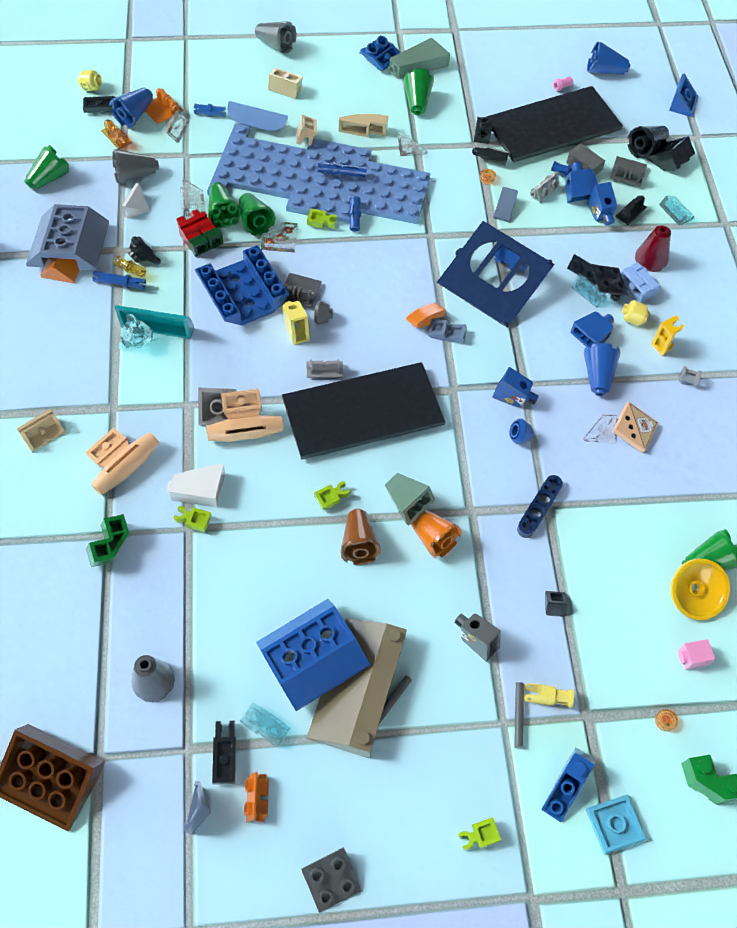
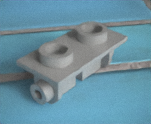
M558 172L546 176L540 185L532 188L530 192L531 197L538 198L539 203H541L560 187Z
M339 359L327 362L306 361L307 378H343V361H339Z

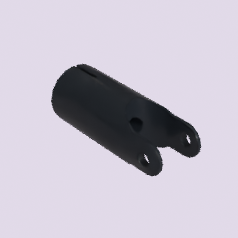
M475 147L472 149V154L479 156L484 161L506 166L509 155L508 151L492 147Z

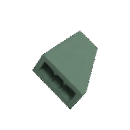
M396 473L385 484L391 500L408 526L435 501L430 486L400 473Z

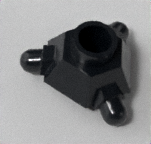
M133 236L131 238L129 247L131 251L128 254L136 263L140 261H149L155 265L161 263V259L155 255V250L141 236Z

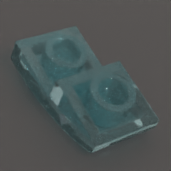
M254 702L239 720L255 734L259 733L275 747L280 745L291 729L276 716Z

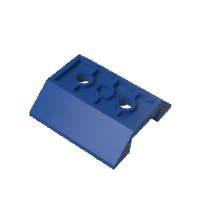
M259 245L243 250L242 261L216 271L211 263L195 269L197 276L224 322L241 326L274 313L289 296V293ZM234 278L240 279L237 282L231 281ZM247 303H254L251 307L246 306Z
M329 599L324 600L256 642L296 712L370 666L353 633ZM325 631L333 632L329 639L322 638V634ZM294 653L295 658L293 661H284L287 654Z

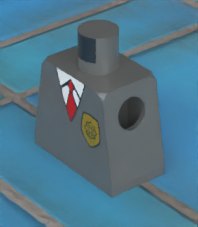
M461 613L455 619L454 623L461 628L462 641L485 662L500 649L501 630L476 613L469 619Z

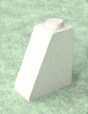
M216 464L173 474L172 480L167 484V493H169L171 500L217 507L225 477L224 464Z

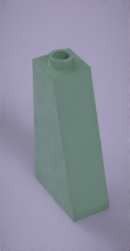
M431 37L391 57L389 71L400 79L404 78L407 72L408 74L411 73L413 69L433 71L449 66L450 53Z

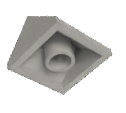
M199 387L198 425H211L227 420L228 418L223 412L221 393L237 391V389Z

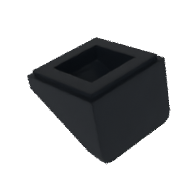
M545 591L546 615L565 617L568 608L566 593Z

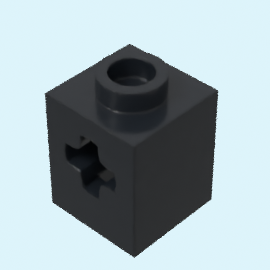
M477 117L474 142L489 144L493 123L492 118Z

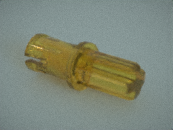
M117 256V259H114V265L124 269L126 273L145 277L147 270L135 264L133 260L129 261L121 256Z

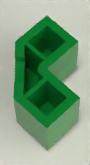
M124 514L104 518L100 524L104 539L88 543L86 552L91 568L111 563L129 534Z
M710 754L688 758L681 763L687 785L690 788L699 791L716 805L737 801V773L718 777Z

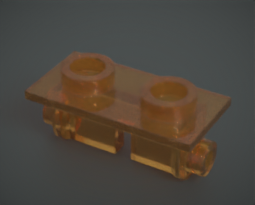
M106 119L104 121L105 129L101 130V132L117 149L132 143L112 120Z

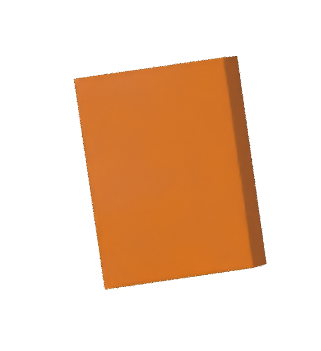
M48 258L40 276L41 278L75 283L80 270L76 259Z

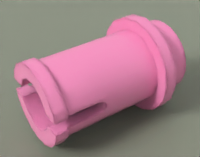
M570 76L563 79L558 78L553 82L554 89L558 91L573 85V79Z

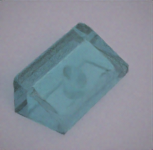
M666 195L659 204L677 225H683L695 218L675 196Z

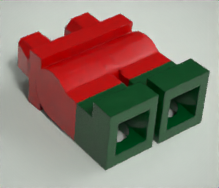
M196 209L190 213L191 218L186 220L184 216L176 219L179 234L195 257L208 252V247L212 250L224 244L221 230L213 225L205 211L201 213ZM216 238L217 241L212 243L211 240ZM202 245V249L197 250L196 247Z

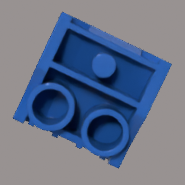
M382 35L378 36L375 41L369 43L367 47L362 48L359 52L380 71L389 67L390 58L400 53L394 44Z

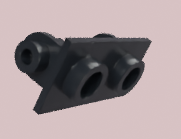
M638 195L615 217L629 225L647 208L644 205L645 197Z
M574 254L567 269L596 285L590 266L591 263Z

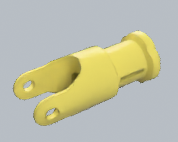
M527 683L524 686L525 690L539 694L525 695L524 699L527 702L554 706V704L566 705L568 708L573 707L574 689L562 690L556 689L555 686Z

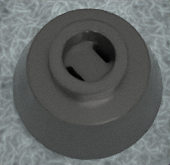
M321 300L316 302L314 322L318 325L329 322V319L333 318V309L330 308L329 304Z

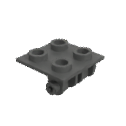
M617 156L609 179L641 187L647 164Z
M289 273L284 284L289 296L284 301H299L302 306L312 308L322 281Z
M344 847L301 868L319 913L362 891Z

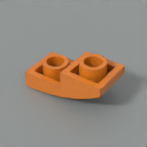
M431 303L409 314L406 320L412 326L422 328L423 326L430 325L431 319L445 316L446 309L437 303Z

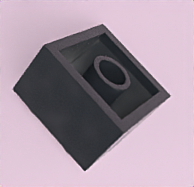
M689 136L665 141L646 159L663 171H676L681 168L683 163L690 160L695 151Z

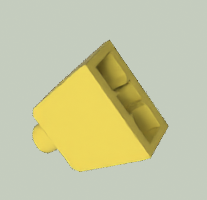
M287 301L282 306L284 323L292 344L310 341L308 316L299 301Z

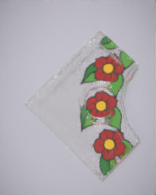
M281 222L280 227L275 231L263 233L261 250L295 253L298 223Z

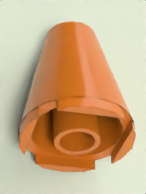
M427 509L410 524L429 554L437 559L436 556L438 555L440 557L447 555L456 546L457 542L455 540L457 536L461 537V529L458 525Z

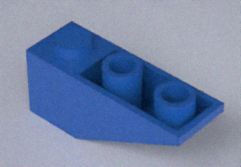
M575 747L541 810L562 822L595 766V759Z

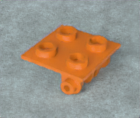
M158 88L156 90L157 97L153 99L145 111L157 124H160L183 112V109L169 94L165 93L164 89Z

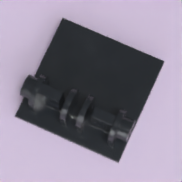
M596 264L590 265L600 293L610 294V298L613 301L620 300L621 295L628 296L619 268Z

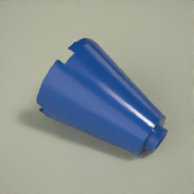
M596 42L591 51L593 53L592 57L588 59L587 71L590 73L624 75L625 72L629 71L631 66L629 59L603 42Z
M143 87L115 97L109 103L113 108L111 113L122 126L125 124L128 126L127 128H132L152 103L153 94L149 89Z
M596 343L592 344L591 348L587 349L585 347L584 349L591 392L595 393L596 396H604L610 392L621 354L620 348H612V344Z

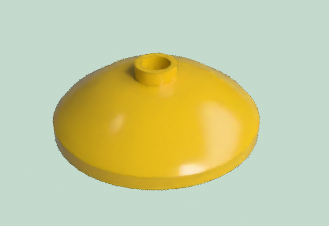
M693 559L684 563L675 572L671 582V598L678 611L686 617L694 620H707L719 614L726 606L730 596V582L724 569L717 563L707 559ZM695 584V585H696V588H695V590L693 591V590H692V586Z

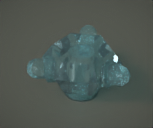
M133 314L127 315V322L123 326L120 337L122 341L119 343V348L121 350L130 347L134 349L142 348L149 342L158 340V334L153 333L149 326L141 320L135 319Z

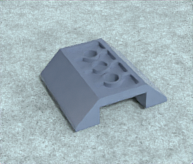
M54 204L41 217L26 266L44 267L47 258L76 259L79 270H97L109 220L89 206Z

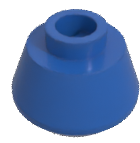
M522 418L515 420L509 430V436L516 444L529 441L534 433L532 426Z

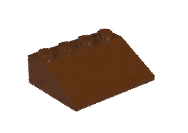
M30 724L24 725L14 730L0 765V798L68 832L71 830L96 785L105 761Z

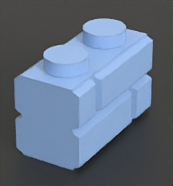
M638 262L631 265V267L623 269L621 273L626 288L640 303L654 297L660 287L658 281L648 274L647 269Z

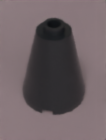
M663 125L635 127L630 131L627 138L629 139V144L627 145L630 153L636 158L643 159L649 157L669 138V130Z

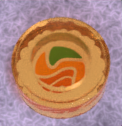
M483 169L480 172V181L484 184L494 183L496 178L495 171Z
M662 709L655 716V724L661 731L670 732L677 727L678 717L672 710Z

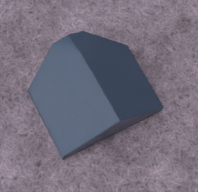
M195 781L194 783L195 789L187 824L184 826L188 834H193L211 814L200 781Z

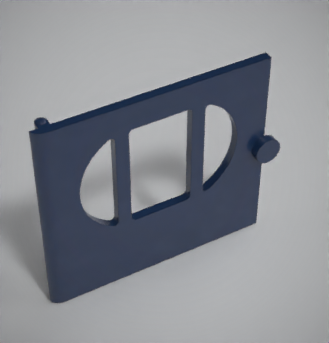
M482 221L463 248L456 250V257L438 279L437 284L508 328L555 264L552 263L551 259L547 260L505 233ZM496 242L476 271L472 272L471 258L474 252L486 243ZM504 246L521 257L499 287L496 288L481 279L479 275L500 247ZM527 261L529 275L524 284L515 290L503 291L522 264Z

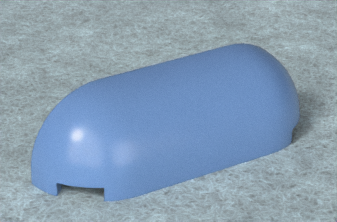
M228 101V114L237 123L267 131H278L287 123L288 115Z

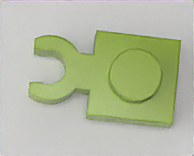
M312 208L307 218V225L319 228L327 225L333 229L335 228V222H337V215H327V211Z
M345 481L338 483L336 488H333L330 484L314 492V497L323 511L339 504V497L346 498L350 495V489L346 491L341 490L346 487Z
M178 506V512L183 513V515H174V521L177 523L186 522V528L205 533L212 517L211 512L194 507L189 512L185 507Z
M493 817L472 824L474 832L462 831L458 834L459 838H469V843L462 846L465 851L470 850L477 842L479 848L482 849L502 841Z

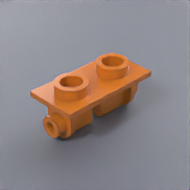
M254 772L248 776L245 782L247 801L244 805V815L246 816V823L255 819L256 822H265V818L268 817V800H260V796H268L269 779L267 774Z

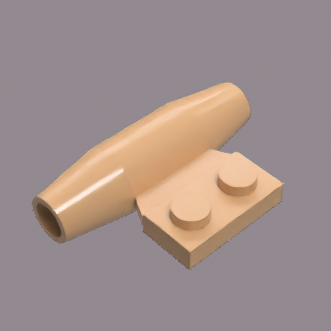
M257 388L221 393L223 412L228 419L206 426L208 441L233 442L262 438L283 431V420L281 416L259 415L262 407L260 391Z
M112 428L85 452L87 457L96 465L104 467L91 483V486L102 496L121 484L148 459L160 444L157 438L149 432L129 444L125 436L115 428Z

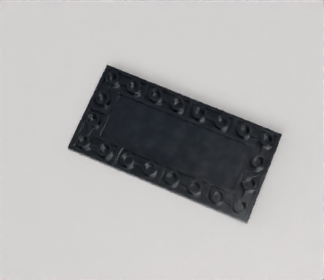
M593 86L486 116V118L493 119L492 132L503 149L509 152L508 156L513 163L622 130L623 127Z
M422 362L282 394V400L301 460L442 426L446 422Z

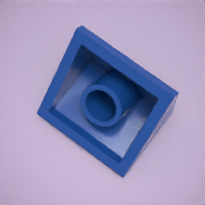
M685 73L681 75L669 111L690 117L693 115L699 96Z

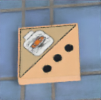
M628 402L625 404L612 432L640 452H644L658 422Z

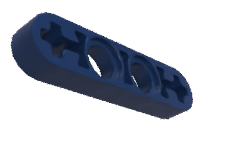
M550 475L547 477L519 521L517 532L521 537H531L562 488L563 481L559 476ZM553 482H555L556 485L553 487L552 491H550V485ZM541 495H546L547 497H549L550 501L544 503L540 500L539 497ZM536 509L540 512L541 516L533 517L530 511ZM528 521L532 522L527 531L523 530Z

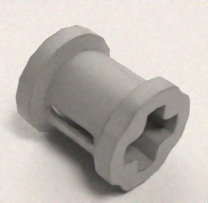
M683 366L678 381L689 382L696 387L701 378L702 371L696 372Z

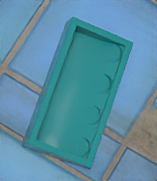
M115 305V311L123 329L191 339L194 324L189 316Z

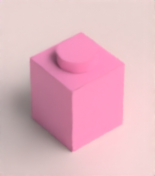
M708 639L685 643L678 650L679 661L684 665L685 670L708 666L716 659Z

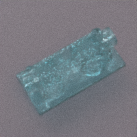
M580 273L578 274L571 287L597 308L601 301L604 302L607 299L606 293H600L598 288L587 277Z

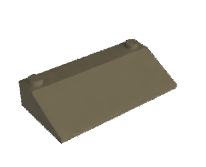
M346 618L345 623L359 643L370 666L319 698L306 739L369 758L407 629L387 623Z

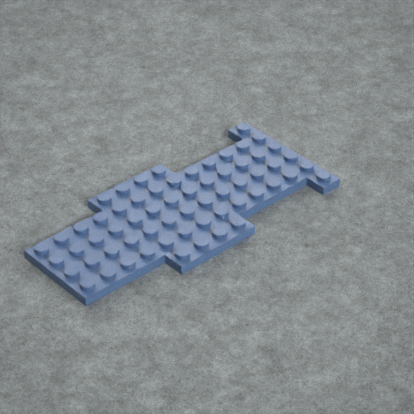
M235 123L207 189V195L209 196L211 185L215 182H220L226 188L231 187L289 199L286 205V211L309 215L312 208L327 211V215H337L338 222L350 224V217L348 216L350 197L358 196L361 198L360 211L362 214L418 224L431 173L370 161L372 149L320 139H313L312 144L305 149L248 138L250 126ZM318 162H336V164L367 167L366 178L317 173Z

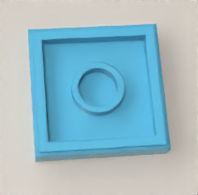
M628 794L585 809L603 855L647 839Z

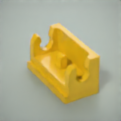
M677 315L660 324L651 343L662 356L673 348L672 340L676 333L680 332L684 327L683 324L679 327L674 326L679 320Z

